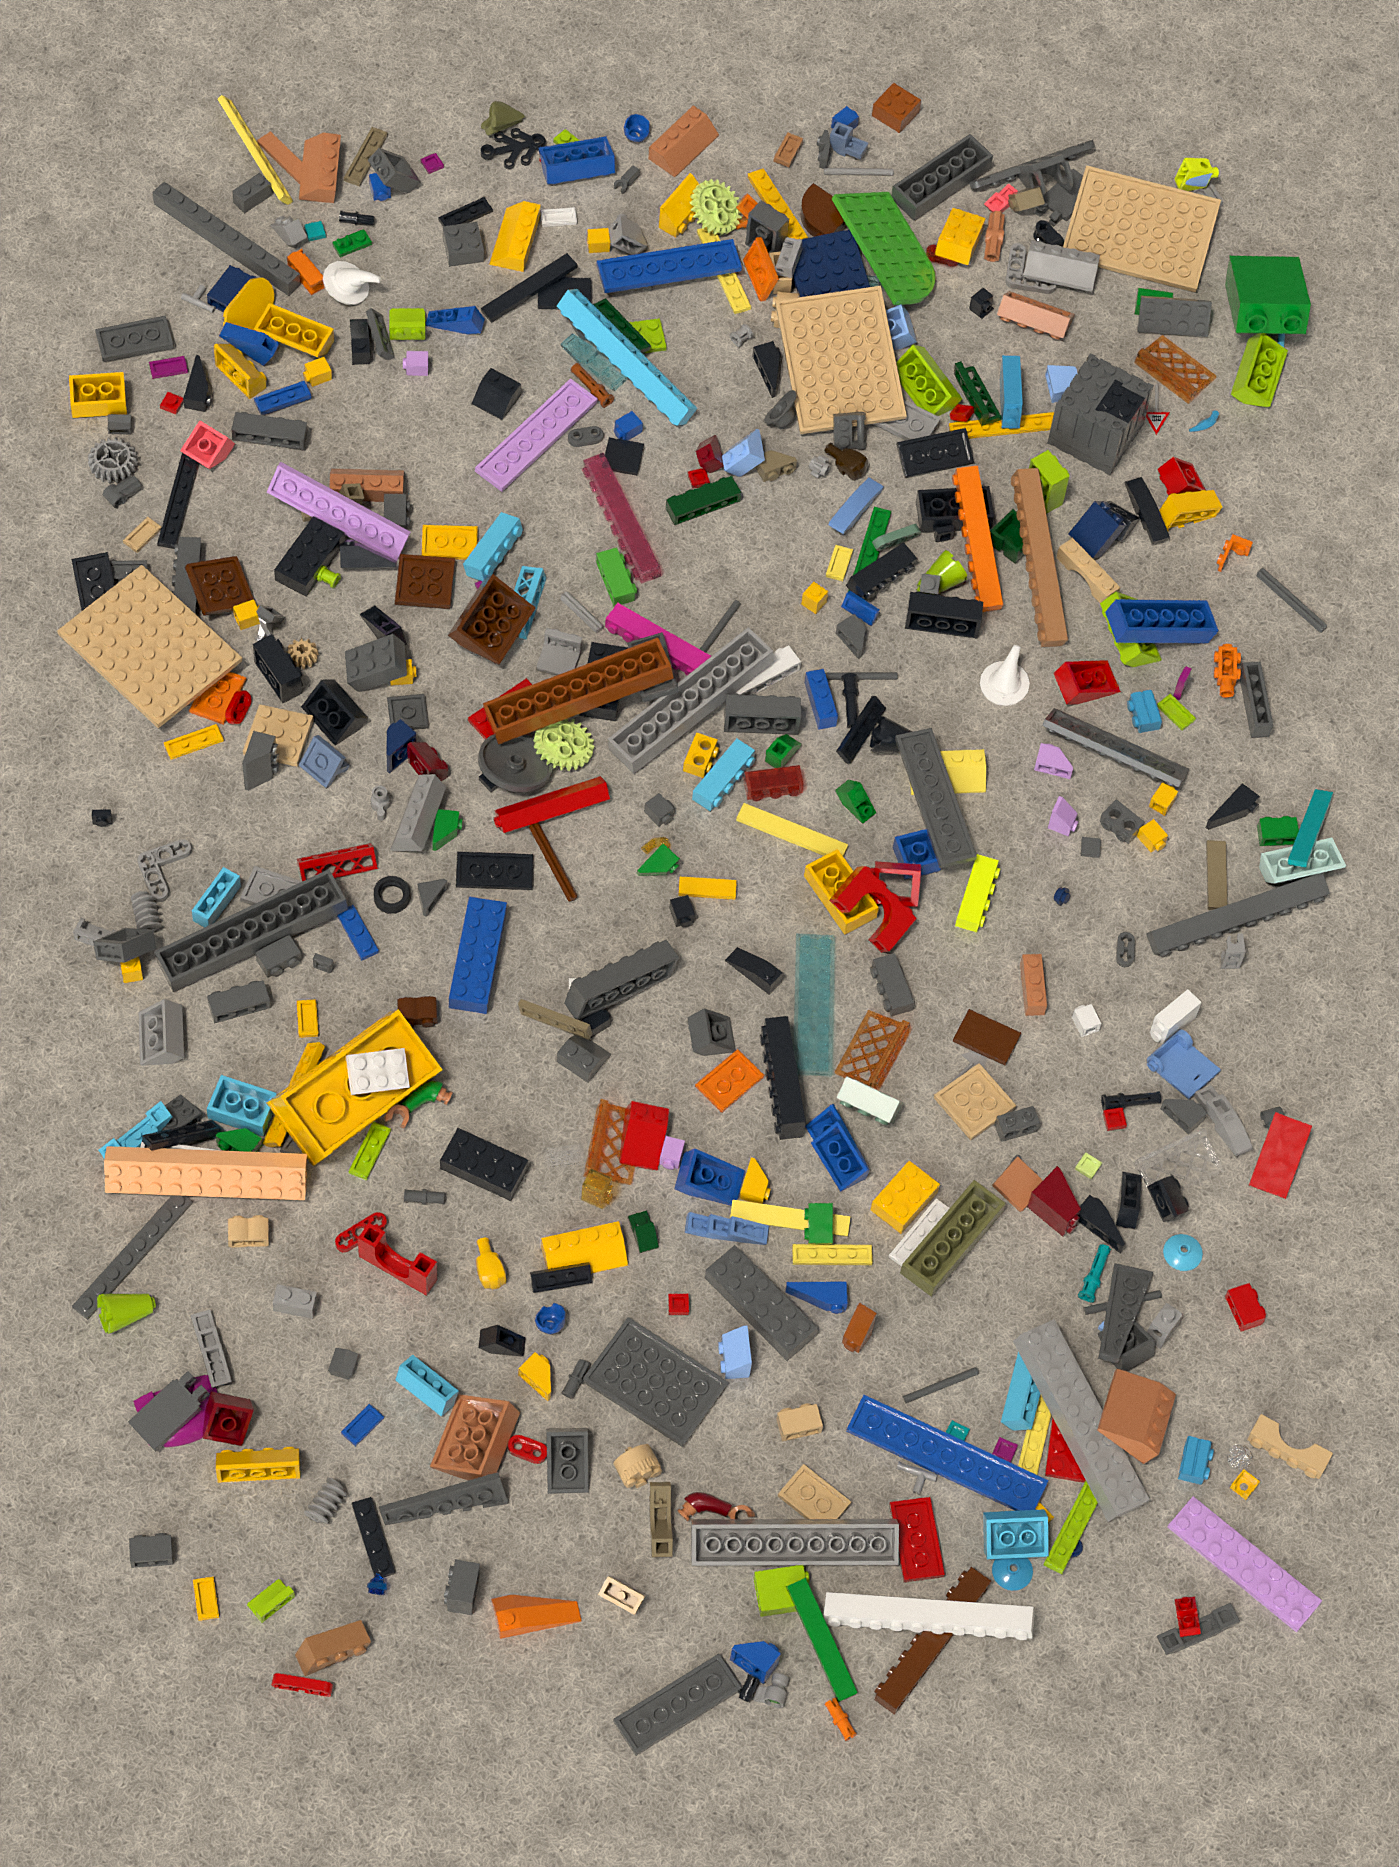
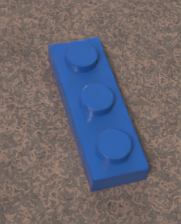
M301 381L255 397L254 403L260 415H265L311 399V393L305 381Z
M354 905L347 907L348 910L336 915L361 961L379 953Z

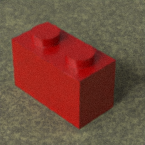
M1250 1283L1227 1291L1225 1299L1241 1332L1263 1324L1266 1312L1264 1307L1260 1306L1258 1294L1254 1288L1252 1289Z

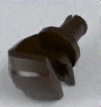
M831 442L826 446L825 453L836 459L835 466L843 476L847 474L853 481L864 477L868 468V459L865 455L848 448L842 451Z

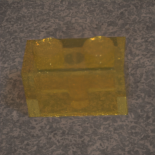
M590 1169L582 1184L581 1200L600 1209H603L605 1204L609 1205L613 1198L612 1191L614 1189L612 1177Z

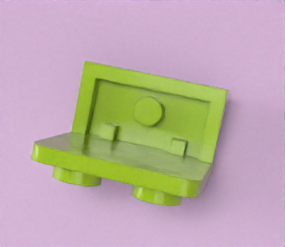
M423 308L390 309V340H425V310Z

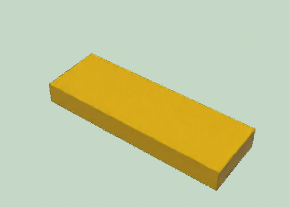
M217 724L166 741L164 746L170 760L224 742Z
M680 876L678 896L688 895L689 897L735 900L736 880Z

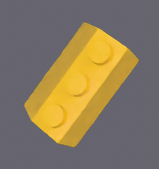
M689 173L660 207L659 228L675 238L680 233L683 234L689 222L692 223L695 220L693 216L696 213L691 211L694 206L690 204L693 200L690 196L694 194L693 190L699 183L693 174Z
M231 344L214 345L215 366L249 399H252L266 389V376L261 371L259 372L254 364L243 356L239 349H235Z

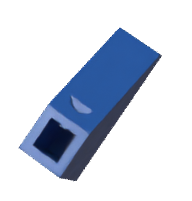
M476 306L429 311L425 326L463 334L481 333L485 318Z
M228 322L224 324L219 334L221 338L263 366L273 357L279 345L277 341L265 333Z

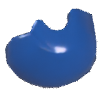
M640 114L630 115L624 124L626 138L633 142L644 141L650 132V122Z
M553 1303L551 1307L543 1306L536 1314L535 1324L539 1331L543 1333H558L564 1328L566 1312L563 1306L557 1303Z

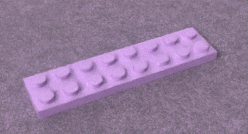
M570 378L475 467V472L503 492L597 403V398Z
M282 462L277 466L267 493L311 517L314 516L345 532V535L396 561L411 533Z
M1194 1496L1167 1526V1528L1295 1632L1302 1627L1322 1602L1320 1598Z

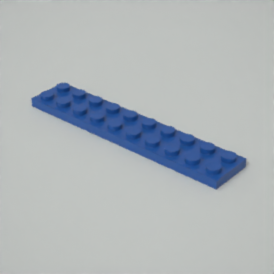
M863 1395L846 1429V1432L1015 1511L1035 1510L1049 1481L866 1395Z

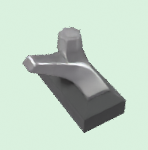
M260 605L256 611L259 616L260 627L255 639L259 641L266 635L273 634L272 626L274 623H281L285 617L271 606Z

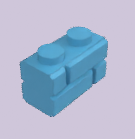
M1146 690L1132 693L1129 701H1127V708L1129 712L1132 711V724L1134 728L1137 727L1138 733L1159 730L1162 720L1153 691Z
M1192 1436L1187 1437L1178 1475L1179 1480L1202 1485L1204 1479H1208L1210 1468L1207 1467V1462L1212 1460L1214 1449L1210 1448L1211 1441Z

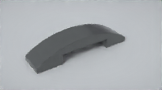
M1230 1602L1199 1618L1201 1634L1180 1637L1179 1628L1176 1629L1175 1627L1157 1635V1639L1165 1654L1168 1655L1211 1638L1239 1623L1240 1620Z

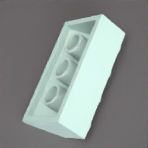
M1333 838L1316 841L1306 868L1288 864V858L1293 846L1261 853L1259 865L1265 882L1269 883L1283 882L1346 867Z

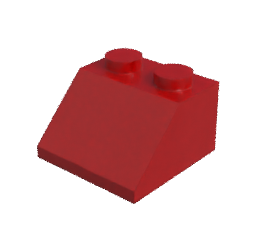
M1172 457L1157 469L1160 474V480L1167 488L1168 496L1173 493L1182 494L1206 490L1193 464Z

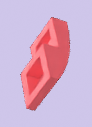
M1008 184L999 193L996 192L984 205L992 212H1004L1010 207L1008 195L1017 192V190Z

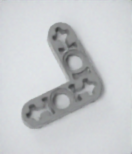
M1020 243L1013 244L1009 253L1006 285L1012 289L1044 294L1053 293L1057 284L1049 283L1050 288H1048V282L1023 277L1026 248ZM1016 250H1020L1019 258L1015 257ZM1018 264L1020 268L1014 269L1011 265ZM1031 280L1035 282V285L1030 286L1026 282Z
M178 840L143 852L138 856L139 869L150 895L155 896L156 902H164L168 898V888L159 867L188 857L191 854V845L187 840ZM180 846H183L186 851L182 852ZM162 852H168L170 854V856L167 859H161L159 857V855ZM147 858V860L149 861V869H147V865L143 861V859ZM150 874H156L158 875V879L155 881L148 880V876ZM159 885L162 896L157 894L155 886Z

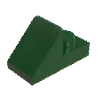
M647 1210L629 1215L628 1221L639 1253L659 1248L655 1226L650 1221Z

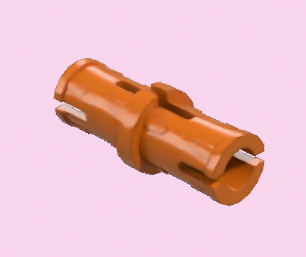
M832 1698V1701H827L824 1705L834 1719L832 1722L835 1726H838L844 1740L847 1741L849 1737H855L857 1733L848 1720L849 1716L843 1712L837 1699Z

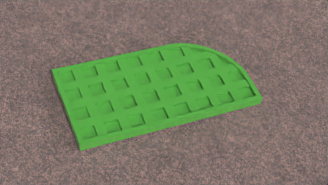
M889 192L834 194L832 201L893 305L916 304L926 299L935 284L934 268Z

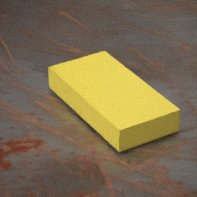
M835 545L826 577L843 582L853 549Z

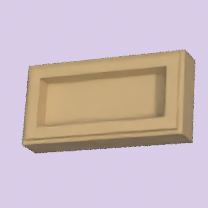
M147 517L123 540V543L138 553L161 531V526Z

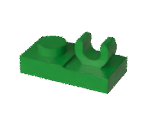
M362 229L341 239L338 238L332 242V245L341 258L371 246L372 241L365 229Z

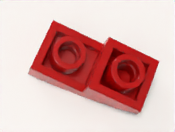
M1195 1596L1174 1599L1180 1637L1201 1634Z

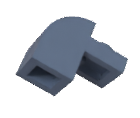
M837 122L830 133L831 147L837 154L844 157L848 154L861 159L868 148V142L853 137V127Z

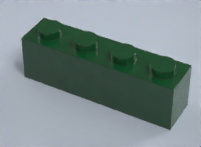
M733 476L723 477L716 482L706 483L694 490L690 489L683 494L671 496L669 499H666L665 509L675 526L740 502L741 491Z

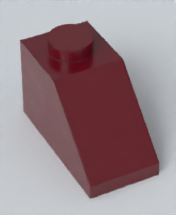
M713 435L701 442L695 451L700 467L709 473L724 467L717 436Z

